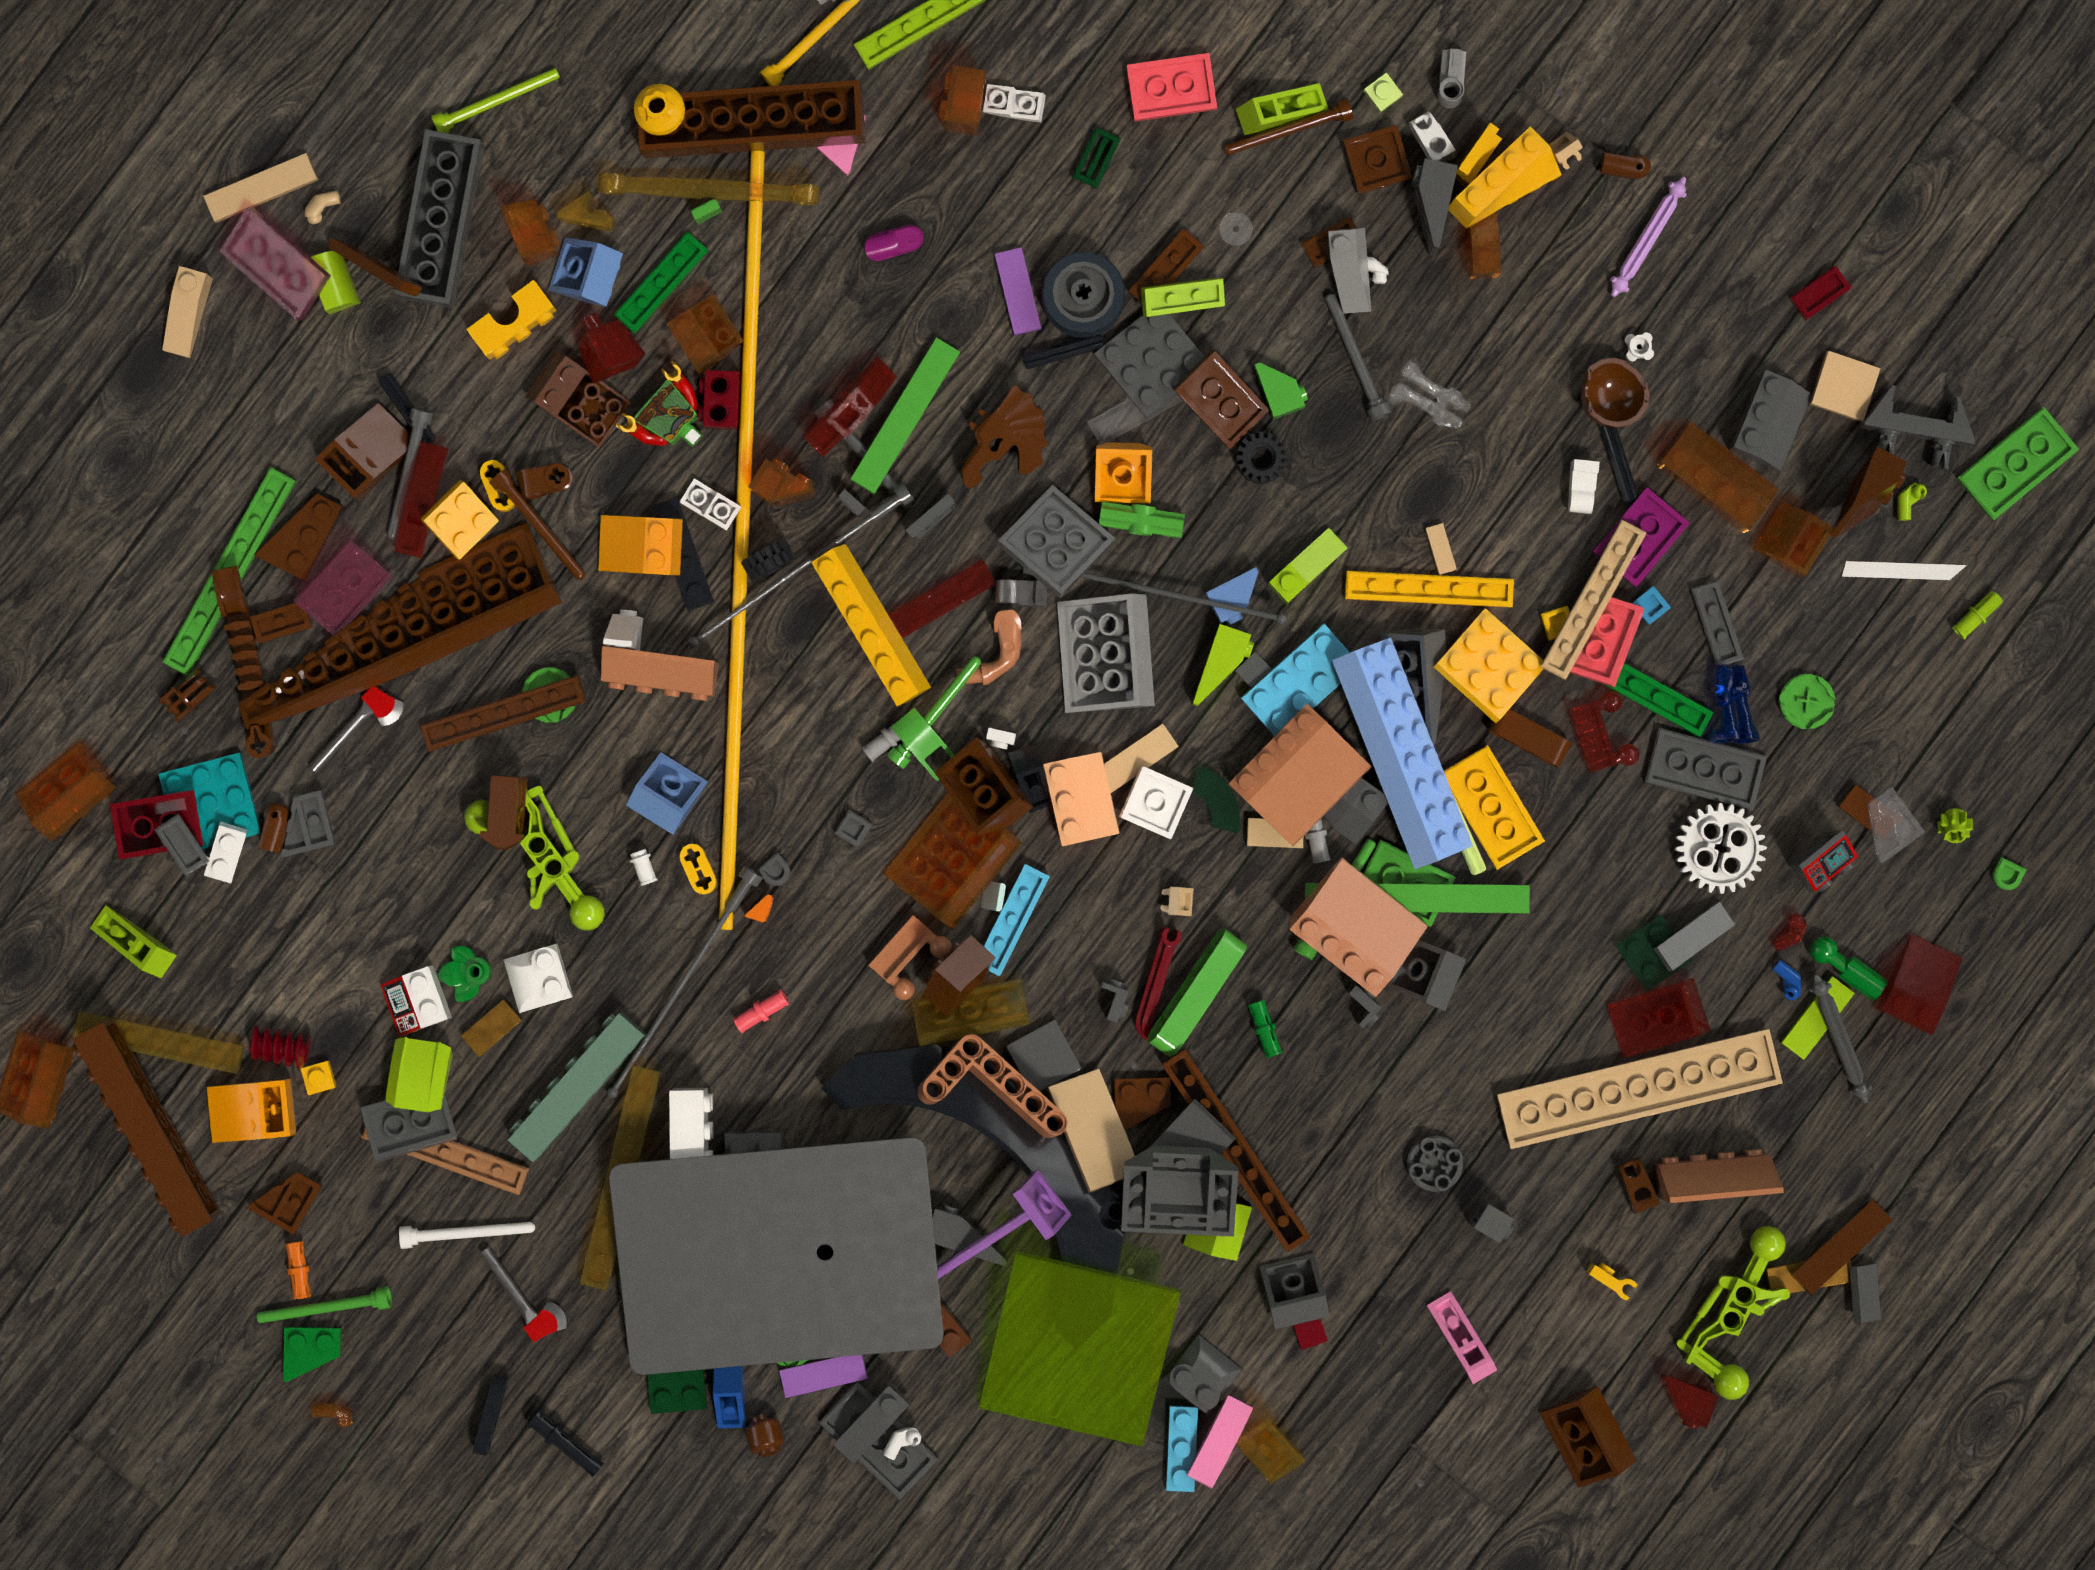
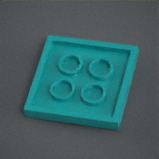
M242 753L159 774L164 795L195 790L204 845L201 846L202 849L213 847L220 822L247 829L245 838L262 834Z

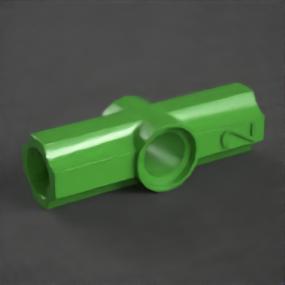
M1102 502L1099 525L1127 530L1128 533L1152 536V534L1164 537L1181 538L1185 514L1156 510L1155 507L1132 504L1127 506Z

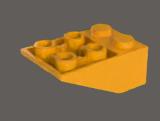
M291 1078L207 1087L212 1143L287 1137L296 1134Z

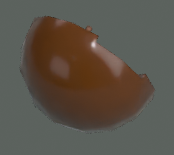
M1618 358L1601 359L1588 368L1582 383L1581 400L1585 414L1595 423L1611 429L1626 427L1641 419L1647 410L1650 397L1647 381L1645 382L1639 371L1629 365L1627 361Z

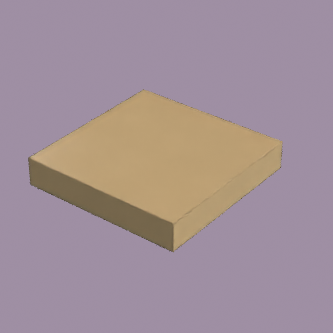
M1826 351L1809 404L1863 422L1881 368Z

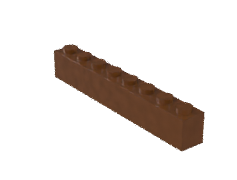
M1185 1048L1161 1063L1188 1105L1196 1099L1236 1137L1222 1153V1156L1238 1167V1180L1286 1252L1288 1253L1309 1239L1310 1235Z

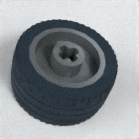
M1076 252L1062 257L1049 269L1042 285V305L1047 318L1058 330L1077 338L1096 336L1110 329L1119 319L1125 303V285L1120 272L1108 259L1096 253ZM1082 291L1087 292L1088 299L1082 300V296L1078 298V294Z

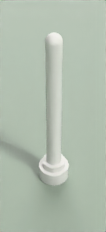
M532 1222L421 1231H418L417 1228H412V1226L399 1227V1241L401 1249L413 1248V1245H418L419 1242L532 1233L535 1230V1225Z

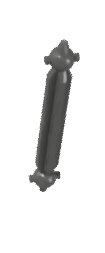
M1815 974L1810 992H1814L1818 996V1005L1847 1078L1854 1085L1853 1089H1850V1093L1860 1098L1863 1103H1867L1869 1091H1872V1086L1863 1082L1864 1074L1834 998L1828 993L1832 985L1822 980L1818 974Z

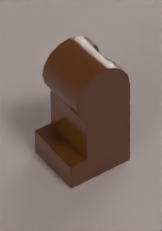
M1639 1157L1617 1165L1633 1214L1660 1205L1649 1176L1646 1174Z

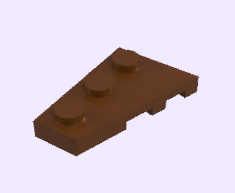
M316 494L254 556L306 581L343 506Z

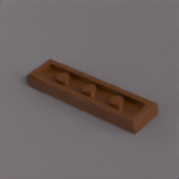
M333 237L331 238L328 246L334 252L396 290L415 297L419 295L422 287L354 245Z
M1872 1200L1791 1276L1812 1296L1892 1222V1219Z

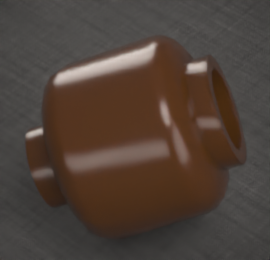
M767 1414L751 1418L752 1423L745 1428V1436L751 1453L759 1454L760 1458L779 1453L781 1451L780 1447L785 1442L779 1420L777 1418H768Z

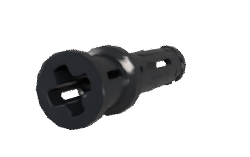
M541 1407L526 1427L528 1429L533 1428L545 1438L544 1442L546 1444H553L558 1447L565 1455L590 1474L591 1477H594L604 1463L564 1431L563 1424L552 1420L544 1413L545 1409Z

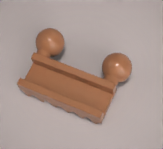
M914 915L868 965L893 987V994L900 1000L910 999L915 992V986L910 979L899 978L897 975L926 942L930 945L932 955L937 958L947 957L952 948L951 941L944 936L937 937Z

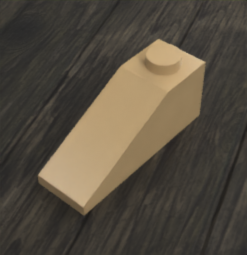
M179 266L171 293L163 351L187 358L191 357L213 280L208 274Z

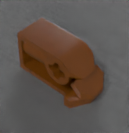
M491 775L487 831H480V837L490 843L495 849L508 850L524 838V834L520 833H522L524 827L528 777Z

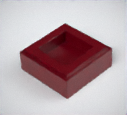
M1321 1319L1293 1325L1301 1350L1328 1342Z

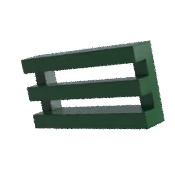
M1096 127L1072 178L1097 190L1121 138ZM1100 135L1103 137L1086 175L1083 176L1081 171ZM1111 140L1113 141L1111 148L1094 181L1090 178L1108 141Z

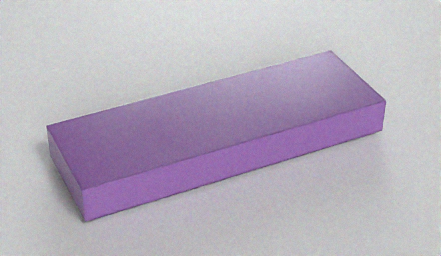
M1022 247L996 253L995 259L1014 336L1041 330Z
M863 1355L827 1358L779 1370L785 1398L868 1378Z

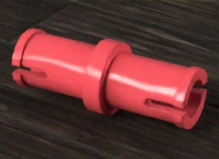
M780 989L765 1000L754 1002L753 1007L734 1017L733 1021L739 1031L744 1033L762 1020L764 1022L768 1021L770 1015L790 1005L789 1000Z

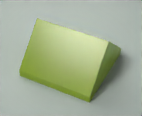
M1236 1202L1234 1237L1186 1234L1183 1246L1211 1256L1237 1261L1252 1206Z

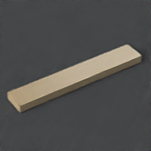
M1624 520L1620 521L1544 659L1541 668L1566 681L1645 538V531Z

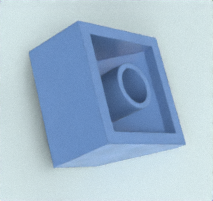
M565 237L548 290L590 304L607 306L617 272L620 269L623 253L597 242Z
M660 753L636 784L626 806L674 835L686 819L708 781L665 754Z

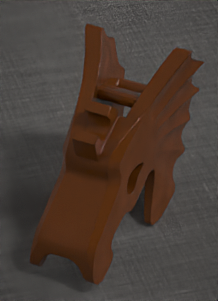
M1012 386L1002 404L991 415L982 409L978 412L983 417L981 424L976 425L972 420L969 423L975 433L978 444L961 469L962 479L966 487L973 488L983 479L980 469L991 460H1000L1014 445L1019 450V474L1031 473L1044 463V459L1041 457V450L1049 443L1044 437L1046 425L1044 423L1043 410L1035 407L1031 393L1022 392L1018 386ZM997 438H1002L998 450L995 452L991 451L990 443Z

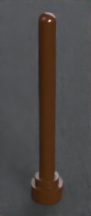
M1348 98L1336 101L1337 104L1332 105V109L1226 144L1223 151L1225 154L1231 155L1335 119L1336 121L1342 120V122L1352 120L1354 116Z
M505 468L491 479L489 483L495 491L498 489L509 497L575 579H584L585 572L512 485L514 482L511 479L513 476Z

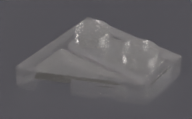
M1889 787L1867 803L1876 858L1879 864H1883L1925 833L1893 787Z

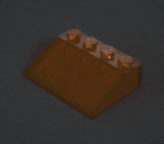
M947 793L883 874L953 930L1023 842L1005 828L980 836L977 835L954 800Z

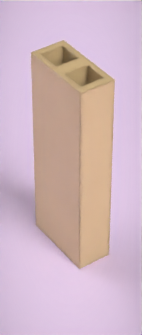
M1443 523L1425 528L1438 575L1457 570Z

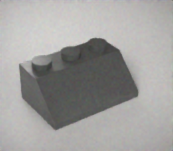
M1764 370L1757 379L1728 451L1780 472L1812 394L1794 381Z

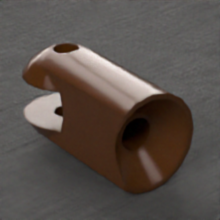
M1603 152L1600 174L1639 179L1649 174L1651 164L1649 159L1643 155L1629 157ZM1640 164V169L1637 170L1636 166Z
M273 803L264 811L265 822L258 848L281 854L289 821V811L284 805Z

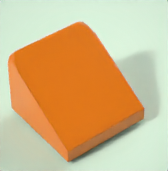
M766 895L744 917L766 922L774 900L773 895Z

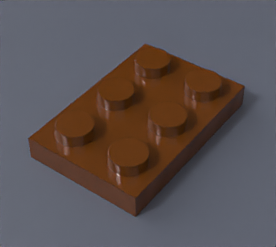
M1211 350L1173 388L1178 396L1229 449L1269 411L1266 405L1214 350Z

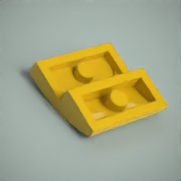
M1492 123L1487 125L1457 169L1456 178L1464 187L1474 180L1502 140L1501 137L1496 135L1499 128Z

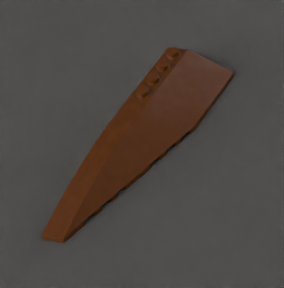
M526 522L472 547L460 560L452 556L424 569L418 574V579L409 585L407 583L397 589L398 593L386 602L384 600L380 601L367 616L361 615L325 641L323 648L316 653L311 651L304 656L305 661L292 670L288 668L280 674L281 677L272 685L267 683L238 704L245 727L250 729L253 725H264L380 685L561 604L562 601L528 523Z

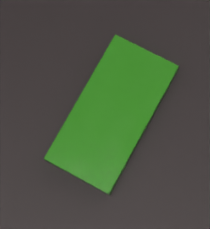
M2042 407L1956 479L1989 519L1993 521L2075 454L2079 448L2049 412Z

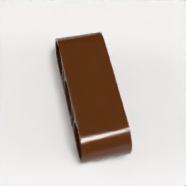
M1511 709L1497 723L1492 720L1488 728L1490 733L1556 768L1560 767L1572 745L1565 738Z

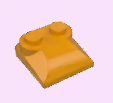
M1117 442L1096 445L1095 502L1151 503L1152 447L1141 443Z

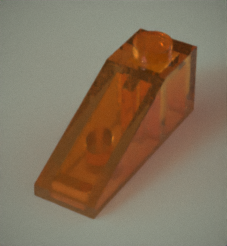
M1497 211L1468 227L1470 279L1498 278L1501 274Z

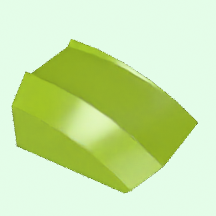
M407 1037L396 1039L385 1101L394 1108L422 1112L440 1110L453 1057L451 1047L440 1042L409 1039Z

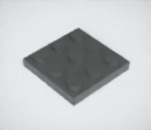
M1170 314L1150 317L1142 315L1094 353L1097 360L1146 419L1178 395L1173 388L1204 358V355Z
M1052 485L998 540L997 545L1056 596L1061 598L1114 543L1115 537Z

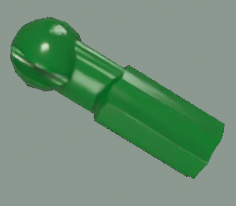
M1826 936L1818 937L1811 943L1810 954L1814 961L1820 964L1830 963L1839 970V977L1871 1001L1877 999L1887 986L1888 980L1856 957L1846 958L1839 953L1836 943L1831 938Z

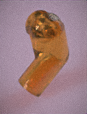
M313 1404L311 1408L313 1418H338L337 1425L339 1427H349L353 1424L352 1417L354 1415L348 1408L336 1404Z

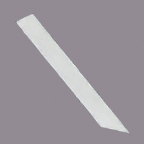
M1846 561L1842 577L1950 580L1967 565Z

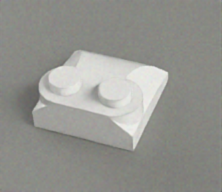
M558 944L504 959L519 1013L573 997Z

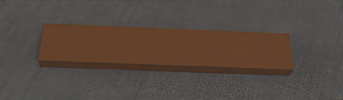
M575 675L422 724L420 728L427 751L432 752L585 703L587 700L580 677Z

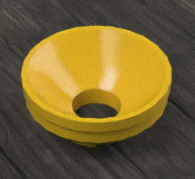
M653 84L647 86L638 94L634 103V115L637 123L646 132L658 136L666 135L676 130L682 123L685 115V104L681 95L674 88L666 84ZM655 98H661L665 102L664 109L659 113H653L649 110V103Z

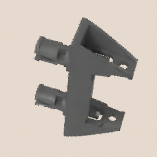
M1894 385L1886 390L1864 421L1859 425V428L1878 431L1880 433L1878 447L1883 450L1886 449L1887 452L1893 455L1897 436L1902 435L1933 441L1935 448L1931 468L1938 467L1941 459V470L1949 469L1948 465L1952 446L1970 447L1975 444V439L1960 397L1952 399V408L1948 416V422L1905 413L1897 414L1892 413L1894 407L1893 397L1896 388Z

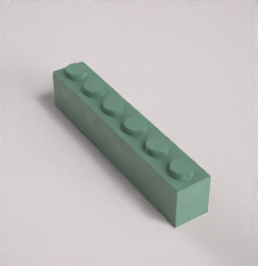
M622 1012L617 1016L612 1013L602 1024L605 1030L599 1037L593 1035L583 1046L586 1049L584 1054L580 1058L574 1056L565 1066L568 1072L560 1080L556 1077L546 1088L549 1094L543 1100L536 1099L527 1111L531 1114L524 1122L519 1119L509 1130L512 1136L508 1141L532 1162H535L646 1036V1033Z

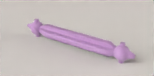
M1685 177L1668 183L1669 194L1663 197L1621 266L1620 276L1611 277V296L1615 297L1621 292L1629 291L1628 280L1635 276L1675 210L1678 198H1685L1687 195L1685 193Z

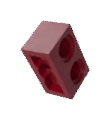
M705 370V377H700V394H704V405H699L698 421L703 422L705 429L739 430L741 374L739 372ZM720 379L727 382V389L723 393H715L712 389L714 382ZM717 407H722L726 410V416L721 421H714L711 418L712 411Z

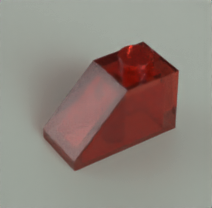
M1662 1373V1383L1676 1415L1683 1419L1682 1424L1696 1430L1699 1426L1707 1428L1719 1396Z

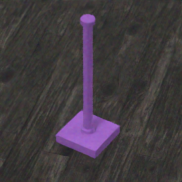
M1039 1169L1032 1173L1013 1193L1024 1210L937 1266L938 1279L1030 1219L1045 1240L1057 1233L1070 1218L1071 1213Z

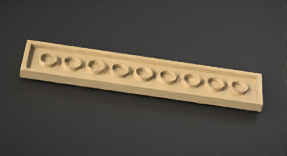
M1763 1029L1499 1093L1496 1096L1509 1149H1514L1783 1084L1770 1029Z

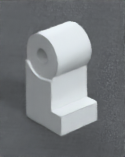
M1429 111L1409 122L1415 139L1428 159L1447 163L1455 158V148L1440 124L1437 123Z
M1574 459L1571 462L1568 497L1569 512L1592 514L1599 462Z

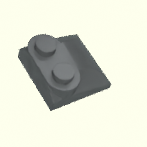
M1198 1334L1163 1379L1196 1407L1208 1414L1217 1405L1221 1396L1242 1369Z

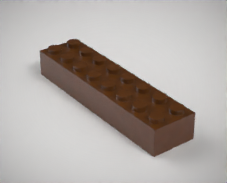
M859 80L682 92L679 94L685 104V115L682 123L676 130L669 134L658 136L646 132L638 124L639 151L645 159L866 143L863 88ZM655 98L649 103V110L653 113H659L665 107V102L661 98Z
M114 1017L72 1038L75 1043L72 1045L75 1054L80 1060L84 1059L89 1069L86 1072L90 1081L94 1085L98 1084L102 1092L100 1094L102 1103L107 1109L111 1108L116 1117L114 1124L121 1134L125 1133L130 1142L127 1144L128 1149L135 1159L138 1158L143 1166L141 1168L142 1175L148 1183L152 1182L156 1189L155 1198L162 1208L166 1207L171 1216L168 1220L174 1232H179L183 1237L213 1221L221 1214V1211Z

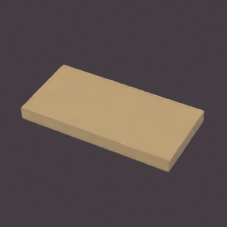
M1100 1069L1048 1087L1047 1092L1051 1102L1067 1117L1068 1125L1064 1134L1088 1193L1124 1180V1162L1135 1155Z

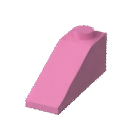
M1451 1291L1427 1305L1473 1384L1497 1371L1492 1358Z

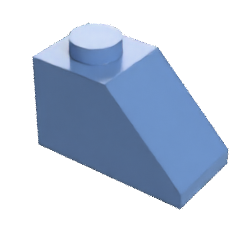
M1255 567L1206 592V598L1247 608L1258 575L1257 568ZM1211 606L1220 624L1227 622L1229 626L1243 619L1241 612Z

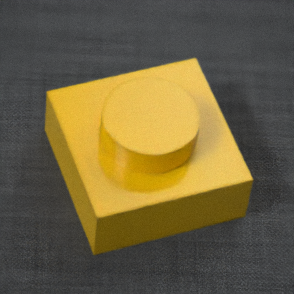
M330 1061L301 1069L308 1096L337 1087Z

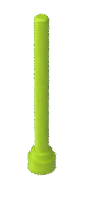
M553 68L451 114L439 112L431 117L438 132L450 133V129L454 128V124L559 79L560 76L557 69Z

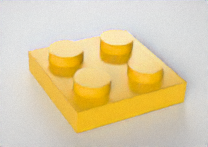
M461 480L420 518L454 557L459 560L499 521Z

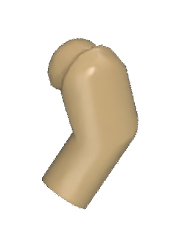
M338 190L313 196L304 209V215L310 224L321 222V212L325 207L341 204Z

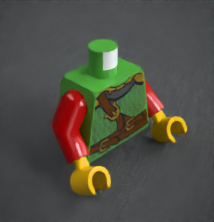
M671 361L675 368L672 373H666L663 368L661 370L667 378L665 383L634 418L625 413L621 414L627 418V425L623 427L616 423V427L624 432H629L630 435L644 444L663 447L668 443L675 445L682 438L693 447L703 436L692 425L698 419L696 411L699 404L693 386L681 374L679 366L674 361Z

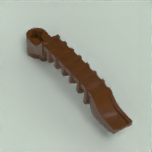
M236 565L213 570L212 574L219 610L222 617L227 619L224 630H229L231 639L228 640V644L232 645L234 654L231 656L232 660L236 661L237 669L234 671L235 675H239L240 685H238V690H242L243 699L240 700L242 702L266 685V681L263 680V667L257 655L260 652L256 646V636L253 632L249 614L250 608L243 591L239 568ZM272 722L264 725H253L250 729L245 727L246 750L249 755L255 758L270 756L276 746ZM259 738L261 741H266L267 747L262 748V751L255 748Z

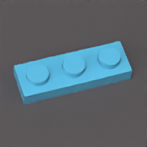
M1170 1405L1166 1491L1194 1492L1195 1480L1186 1475L1196 1457L1198 1407Z

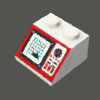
M434 966L424 967L380 985L399 1037L452 1018Z

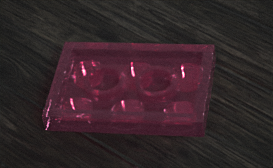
M349 538L293 601L328 632L335 635L353 621L391 579L392 575Z

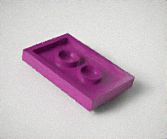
M1649 488L1644 489L1592 552L1598 558H1601L1621 520L1645 531L1646 536L1622 577L1634 588L1640 584L1690 524V522Z

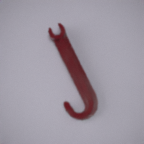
M1165 925L1160 928L1158 933L1159 943L1135 1018L1136 1030L1145 1040H1147L1151 1031V1025L1175 947L1180 943L1182 937L1181 932L1174 929L1172 938L1167 939L1169 928Z

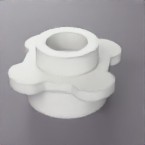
M1645 332L1642 335L1634 336L1629 334L1626 336L1625 343L1628 345L1626 357L1629 361L1633 362L1639 358L1650 360L1654 356V351L1651 349V334ZM1640 344L1642 349H1637V345Z

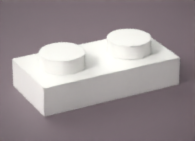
M220 822L210 853V862L207 863L204 876L228 883L232 882L247 829Z

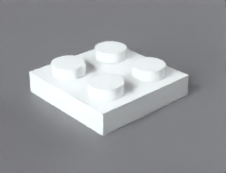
M1141 766L1119 817L1172 839L1193 788Z

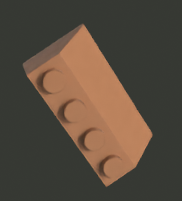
M602 646L601 681L608 683L607 688L624 690V686L629 685L636 686L635 692L652 694V689L663 690L664 696L679 697L680 692L691 694L690 699L707 701L708 696H715L719 664L713 660Z

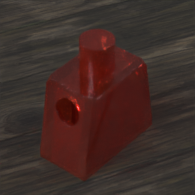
M596 313L586 316L581 321L587 332L579 340L578 349L593 383L635 368L646 355L620 321L614 320L602 324Z

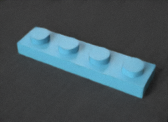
M1026 864L984 945L996 957L989 971L998 976L1001 975L1050 877Z

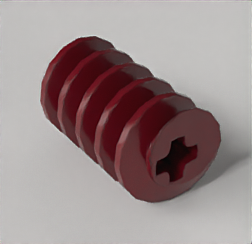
M255 1025L250 1038L249 1051L253 1060L257 1061L262 1056L263 1061L269 1063L273 1058L274 1063L280 1065L284 1060L285 1065L291 1067L295 1062L296 1067L302 1069L309 1057L311 1035L304 1042L302 1033H299L297 1038L293 1040L291 1031H288L285 1037L282 1038L280 1029H277L272 1036L270 1035L269 1027H266L261 1034L259 1033V1026Z

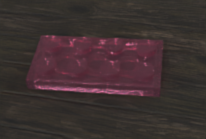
M254 207L246 208L220 250V253L296 320H303L331 276Z

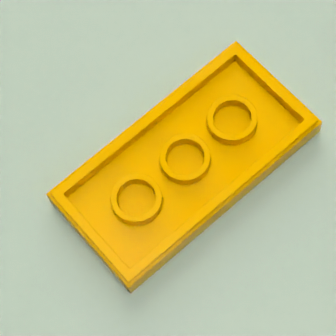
M1488 745L1444 771L1461 812L1496 870L1545 841Z

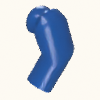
M1779 959L1773 966L1772 971L1783 978L1784 997L1791 1001L1796 1000L1802 991L1801 976L1796 970Z

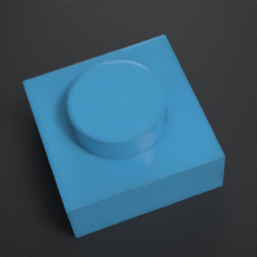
M1654 586L1631 603L1643 607L1642 619L1648 626L1671 608Z

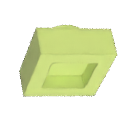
M1387 73L1364 89V93L1379 113L1403 96Z

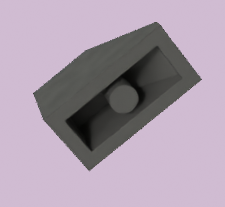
M1483 1199L1468 1223L1476 1230L1499 1243L1502 1239L1507 1240L1515 1227L1512 1224L1514 1221L1512 1217Z

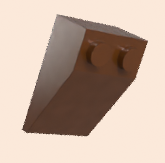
M1877 446L1853 478L1830 536L1838 537L1876 513L1882 504L1887 505L1894 494L1893 489H1899L1906 478V474L1903 471L1907 462Z

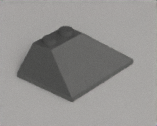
M1153 1145L1124 1162L1121 1231L1234 1237L1238 1167L1211 1148Z

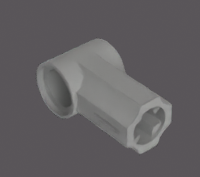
M1460 49L1442 50L1437 98L1440 105L1448 109L1457 107L1461 103L1464 93L1466 52ZM1446 88H1454L1458 96L1449 98L1444 94V90Z

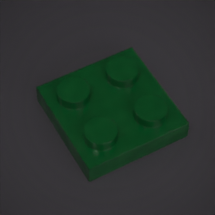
M704 1369L647 1374L651 1414L708 1408Z

